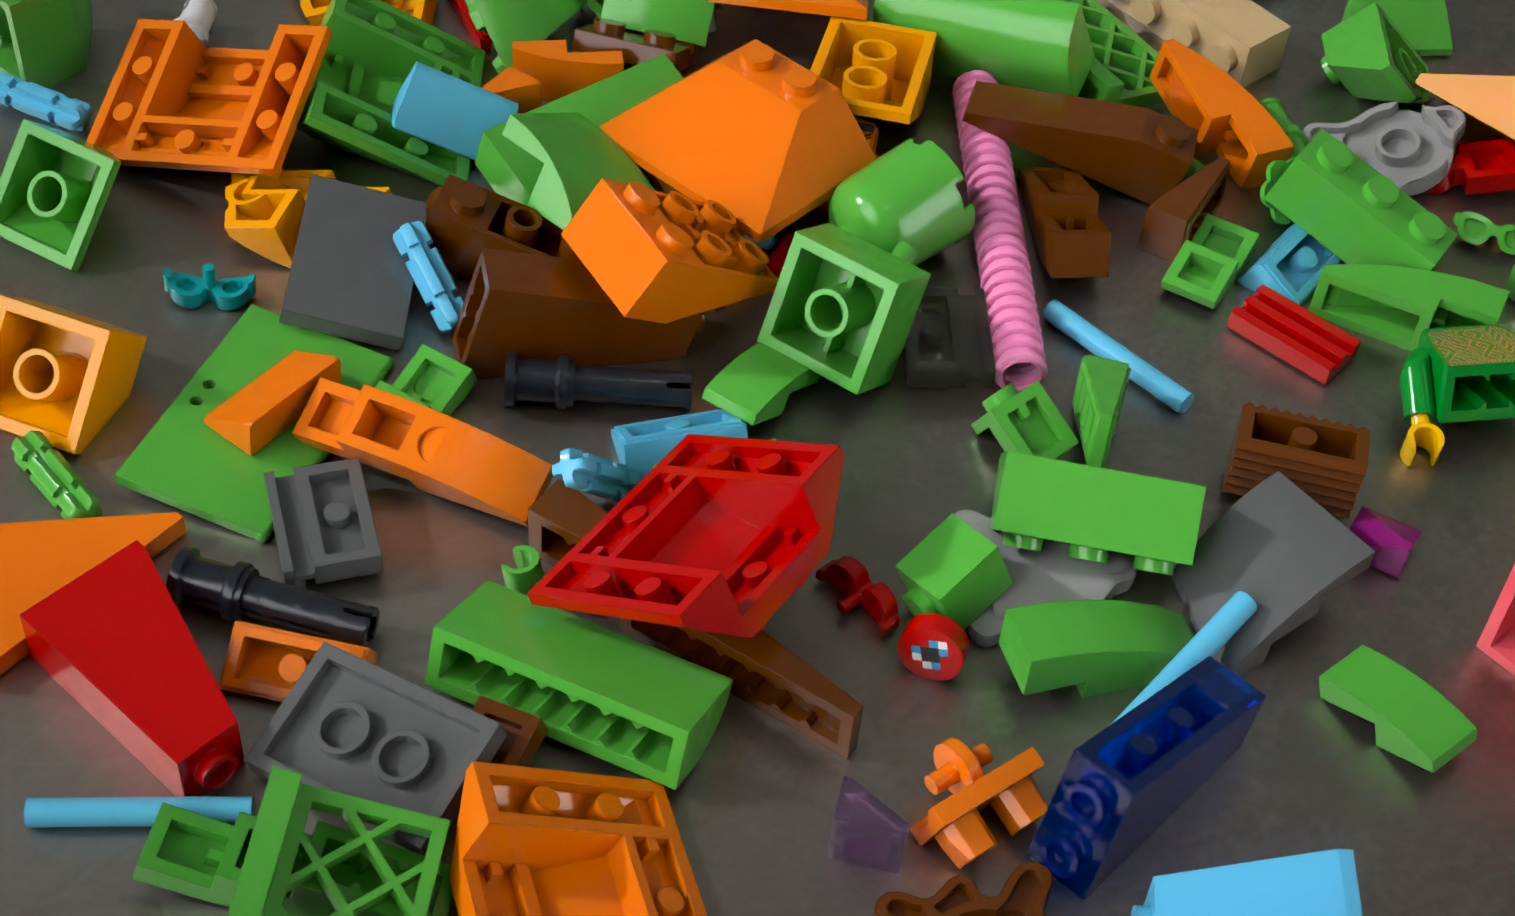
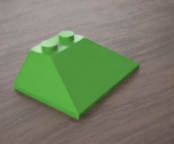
M331 0L320 26H328L333 34L296 129L316 140L324 141L347 152L438 186L444 185L449 174L467 181L470 158L400 131L392 126L393 100L416 61L481 88L486 51L381 0Z

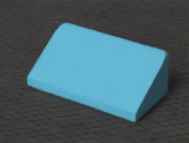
M416 61L393 100L392 126L400 131L476 160L483 131L506 122L510 114H517L519 103Z
M1294 223L1236 280L1245 288L1255 293L1256 289L1263 284L1296 304L1301 305L1316 289L1324 265L1341 264L1343 260Z
M723 409L618 425L611 429L612 441L620 464L627 465L628 471L639 474L640 481L652 470L653 465L658 464L688 434L748 438L747 424Z

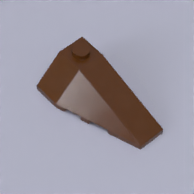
M976 81L962 121L1149 205L1179 185L1192 165L1199 132L1187 126L1176 117L1165 116L1149 108Z

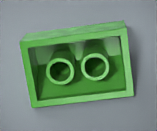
M1323 128L1319 130L1264 197L1266 201L1346 264L1395 265L1431 270L1459 235L1444 224L1437 215L1426 210L1398 188L1391 179L1380 174L1353 153L1346 144L1335 139Z
M1005 451L1000 454L990 529L1004 532L1002 545L1041 552L1043 539L1070 543L1068 557L1107 564L1109 551L1135 555L1134 569L1173 575L1175 563L1193 565L1207 486Z

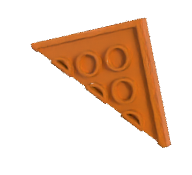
M177 512L0 523V675L30 653L19 614L136 540L146 548L152 559L186 533L184 517Z

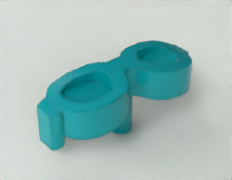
M210 263L202 266L203 278L185 273H172V270L169 268H165L163 273L165 291L170 293L172 300L176 304L185 308H198L207 301H213L215 306L221 310L238 309L255 296L257 289L255 274H250L248 277H231L216 281L215 267Z

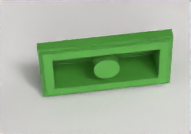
M1348 0L1342 21L1377 2L1420 57L1447 56L1452 54L1453 45L1445 0Z

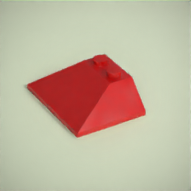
M688 434L526 594L532 605L752 639L757 632L761 631L768 624L770 618L792 593L806 582L809 574L830 552L844 461L840 445Z

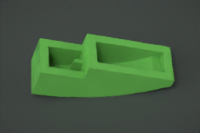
M1329 264L1324 265L1320 273L1308 311L1327 322L1411 352L1418 349L1420 334L1425 329L1434 328L1439 325H1449L1450 327L1497 325L1510 291L1473 279L1432 270L1395 265Z
M1083 599L1044 602L1007 608L999 638V646L1023 696L1076 685L1082 699L1148 685L1194 636L1180 612L1155 605L1123 600ZM1207 663L1197 674L1206 672L1209 663Z

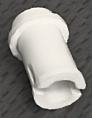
M186 0L182 13L174 20L185 21L203 45L208 47L210 41L209 31L213 22L218 17L219 10L213 0Z

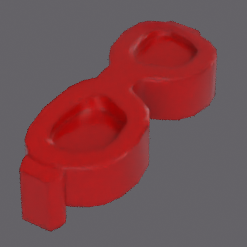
M843 556L838 560L830 561L816 570V579L819 581L826 579L832 586L848 595L836 604L840 613L845 614L862 603L868 614L880 627L882 637H885L899 627L898 605L893 592L883 582L874 584L870 580L865 566L851 556Z

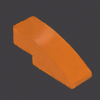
M1174 39L1163 41L1149 78L1172 116L1199 131L1195 147L1196 155L1216 151L1219 157L1229 160V165H1231L1229 174L1240 191L1262 186L1266 181L1268 165L1274 160H1288L1295 147L1277 121L1256 98L1230 75Z

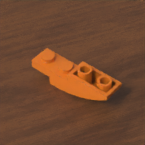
M320 377L292 431V434L303 444L347 459L359 458L362 464L409 479L418 490L528 527V508L546 492L553 478L552 464L456 418L366 384L363 385L361 390Z

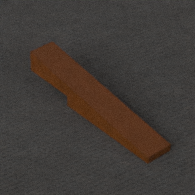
M558 479L528 508L529 546L539 552L541 560L555 566L608 513L578 490L566 487L564 481ZM620 618L621 631L652 647L734 679L730 693L847 760L856 750L863 705L764 630L757 632L751 639Z

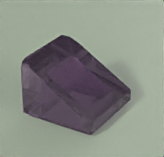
M844 776L833 818L828 858L899 874L909 823L857 781Z

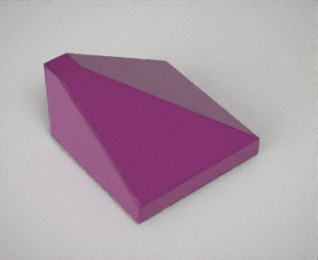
M1365 506L1361 507L1349 529L1375 551L1370 566L1397 578L1401 575L1422 534V531Z

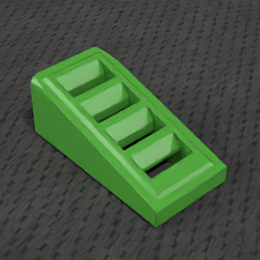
M1086 355L1082 359L1072 405L1087 465L1105 467L1120 419L1131 372V368H1128L1129 363L1094 355Z

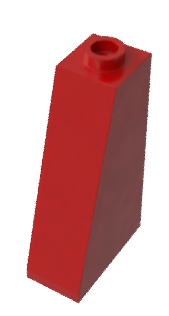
M138 540L19 614L32 659L175 796H203L208 791L217 790L228 783L236 771L245 765L238 722L148 551Z

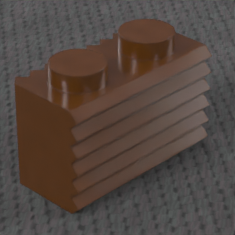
M1251 402L1243 404L1227 455L1222 492L1239 495L1242 498L1263 480L1280 471L1332 516L1349 519L1368 468L1370 431L1365 426L1357 429L1352 423L1346 426L1340 421L1331 423L1327 418L1319 421L1314 415L1306 418L1301 412L1293 415L1289 410L1281 413L1276 407L1268 410L1263 404L1255 407Z

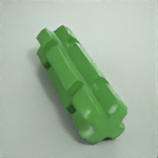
M30 430L24 437H16L13 440L11 449L15 452L14 460L25 473L31 474L29 478L57 510H62L60 515L63 519L102 517L103 511L99 507L100 499L90 487L82 485L84 480L59 451L51 449L53 444L42 432Z

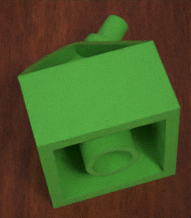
M0 0V72L20 77L28 83L33 82L50 88L85 71L93 30L92 0Z
M831 223L795 231L757 341L859 395L891 381L931 274L913 265V262L918 257V252L913 246L903 241H900L894 250L889 253Z

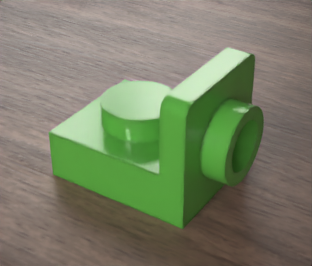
M1039 380L1020 392L1017 391L1013 383H1010L981 402L987 413L971 424L977 435L990 428L1004 451L1055 459L1080 443Z

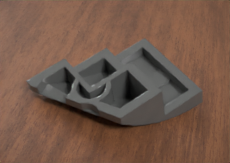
M1280 471L1263 480L1246 493L1197 540L1193 565L1178 563L1173 570L1172 578L1179 596L1190 608L1191 616L1189 620L1195 635L1237 591L1247 593L1257 604L1256 612L1211 658L1213 662L1211 674L1214 682L1220 688H1224L1264 662L1272 643L1317 615L1323 598L1369 569L1375 554L1371 547Z

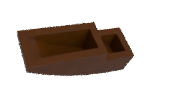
M1019 167L1018 181L1028 226L1039 257L1050 277H1108L1112 232L1097 217L1099 194L1078 172L1067 167Z

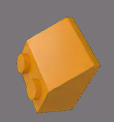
M0 295V429L23 437L30 430L40 431L53 444V447L72 454H82L130 396L147 336L41 301Z

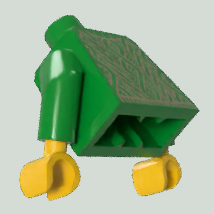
M1494 324L1461 327L1439 325L1421 332L1418 349L1410 352L1400 375L1403 417L1405 421L1411 422V427L1400 449V458L1406 466H1411L1416 454V446L1426 449L1430 454V465H1435L1443 448L1445 436L1436 425L1430 423V420L1434 418L1440 423L1515 418L1514 332Z

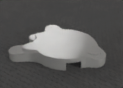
M1396 101L1382 103L1370 108L1350 121L1342 123H1310L1303 131L1309 143L1319 130L1323 128L1335 139L1346 144L1353 153L1376 171L1391 179L1403 192L1413 196L1439 184L1447 175L1453 162L1455 146L1465 132L1466 117L1459 108L1452 105L1437 107L1422 105V112L1419 113L1411 110H1398V102Z
M967 509L954 514L998 546L1013 583L1010 588L967 627L971 639L980 646L990 647L999 643L1007 608L1055 601L1111 600L1114 596L1128 591L1133 585L1136 569L1133 568V560L1125 553L1109 551L1106 564L1068 557L1070 543L1043 539L1041 552L1002 545L1004 532L990 529V517Z

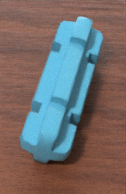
M0 72V104L5 106L11 105L16 110L47 122L53 121L56 125L71 131L77 130L81 132L89 126L92 108L88 103L75 98H68L65 94L36 83L25 82L24 79L12 74Z
M421 221L408 222L400 226V229L393 234V242L402 258L408 256L409 261L405 265L426 306H434L435 309L430 311V314L438 329L442 333L452 332L455 330L464 299L462 296L456 298L454 293L458 292V287L438 248H430L429 245L433 243V239L426 225Z
M575 448L562 450L560 452V462L552 465L553 477L564 481L566 487L581 490V492L605 499H611L615 502H620L640 482L639 474L628 471L627 465L617 462L613 463L611 460L590 453H583V451Z

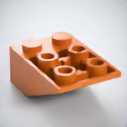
M601 178L561 233L562 237L615 306L627 318L666 324L775 291L778 278L767 266L769 262L768 256L756 244L744 239L734 226L736 223L735 216L722 204L714 200H708L706 203L691 200L677 191H670L666 194L650 190L645 185L636 181L625 184Z

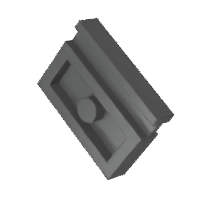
M359 458L293 468L294 475L277 478L274 476V471L264 473L266 493L285 584L295 585V581L315 578L316 584L383 572L382 553Z

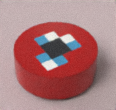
M923 613L914 616L908 621L899 639L897 649L901 661L911 672L929 680L945 681L954 678L961 671L970 650V642L963 628L952 619L940 614Z

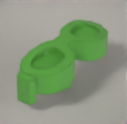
M1455 212L1453 223L1457 226L1458 234L1464 241L1469 244L1478 245L1487 241L1490 236L1497 237L1498 247L1503 252L1515 255V224L1508 223L1500 226L1477 212Z

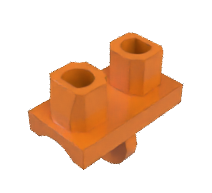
M953 737L946 739L935 746L933 758L937 770L926 775L924 782L927 789L933 795H938L946 789H949L953 795L929 809L928 816L913 824L909 829L920 846L935 838L943 851L961 869L998 844V841L979 814V811L991 804L1011 836L1029 827L1050 811L1039 786L1032 777L1045 763L1032 746L988 774L983 775L982 767L993 761V755L988 746L981 743L969 749L959 739Z

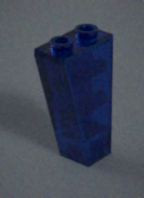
M1208 656L1073 751L1026 855L1034 862L1047 867L1054 878L1084 900L1241 747L1266 695L1217 660Z

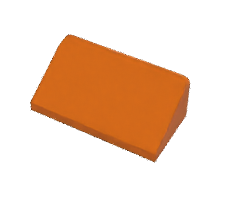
M295 350L204 416V424L246 454L252 456L298 421L320 377L341 384V361L332 355Z
M235 620L218 686L220 690L283 702L324 641L374 665L377 663L379 654L368 647Z

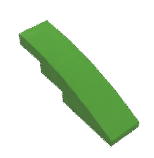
M162 802L136 864L132 880L230 907L257 817L240 811L235 825H231ZM319 820L312 835L305 833L320 858L356 839L351 831ZM382 841L375 843L396 877L424 861V855ZM363 850L328 869L329 874L348 904L384 884ZM298 851L292 874L308 865L300 851ZM440 861L426 916L448 915L453 898L449 881L451 864ZM316 877L287 892L283 902V906L289 916H328L336 911ZM419 879L403 888L412 903ZM390 895L356 916H403Z

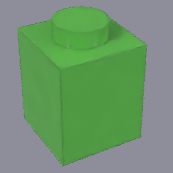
M953 513L895 565L907 591L902 595V600L914 616L923 613L940 614L955 621L963 630L1013 585L998 546Z

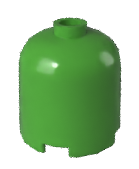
M911 138L842 181L836 187L828 204L829 223L889 253L894 250L900 241L910 244L918 252V257L913 262V265L916 266L967 238L974 229L975 208L973 204L964 208L962 197L956 187L964 178L949 155L933 141L927 140L918 145Z

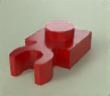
M1506 138L1457 144L1456 154L1453 155V162L1447 175L1439 184L1428 189L1425 193H1443L1456 185H1463L1466 195L1515 190V145L1513 139Z

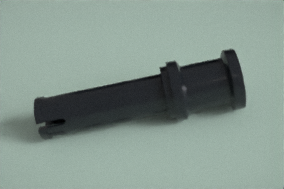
M507 351L504 406L514 407L517 401L555 403L557 409L566 410L567 407H573V401L691 409L693 370L671 371L575 365L576 359L569 358L570 355H560L557 360L519 358L517 352Z
M184 546L179 550L167 576L166 587L176 606L182 607L189 602L220 611L222 619L235 622V620L243 621L248 616L319 637H326L368 648L371 645V639L375 637L379 623L380 611L377 607L335 598V596L270 580V578L260 576L259 570L254 568L253 564L239 561L233 566L201 557L199 549L190 546Z

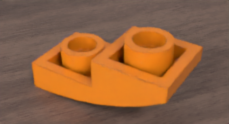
M566 40L512 41V68L540 81L542 100L552 102L624 71L622 51L568 53Z

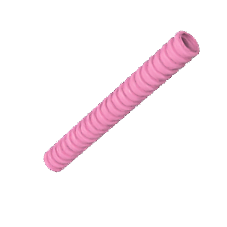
M973 70L958 77L953 84V104L962 153L961 158L965 174L968 205L973 204L975 208L973 239L979 267L978 273L982 300L984 302V313L986 315L985 321L988 328L987 334L990 341L991 361L994 368L993 375L996 384L1001 388L1013 383L1017 391L1020 392L1037 380L1042 384L1047 378L1048 366L1045 360L1046 354L1043 347L1044 342L1041 335L1037 302L1034 296L1035 290L1032 284L1033 278L1030 272L1031 267L1028 260L1029 255L1026 248L1027 243L1024 236L1025 232L1020 213L1021 209L1016 190L1017 185L1014 178L1015 174L1012 167L1013 162L1009 142L962 121L976 81L999 84L998 80L991 73L983 70Z

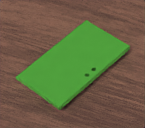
M251 304L115 473V483L255 539L260 543H266L273 534L274 528L266 493L264 473L274 471L275 478L294 475L293 468L322 464L330 453L301 443L292 434L296 425L294 423L254 455L249 456L204 424V416L295 350L337 357L341 361V384L361 390L364 384L376 387L378 382L384 379L394 365V360L390 356H385L334 335L279 323L280 314Z

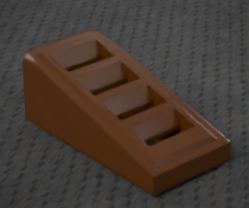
M1218 157L1152 203L1145 213L1139 248L1151 255L1173 262L1185 240H1192L1207 213L1214 215L1221 205L1231 167L1229 165L1230 161Z

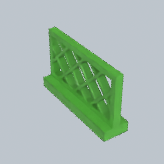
M1068 0L1067 2L1078 3L1082 6L1085 22L1088 23L1086 26L1095 60L1078 97L1138 107L1164 103L1151 80L1146 78L1150 77L1159 53L1098 1Z
M272 766L227 916H289L283 906L286 893L316 877L336 910L328 916H356L390 895L403 916L427 915L451 820L301 783L303 773ZM310 809L343 817L356 839L320 858L304 833ZM362 822L378 826L370 831H367ZM396 831L429 838L424 861L397 877L375 844ZM363 850L384 884L348 904L329 874L328 869ZM298 851H300L308 865L292 874ZM419 879L412 903L403 888Z

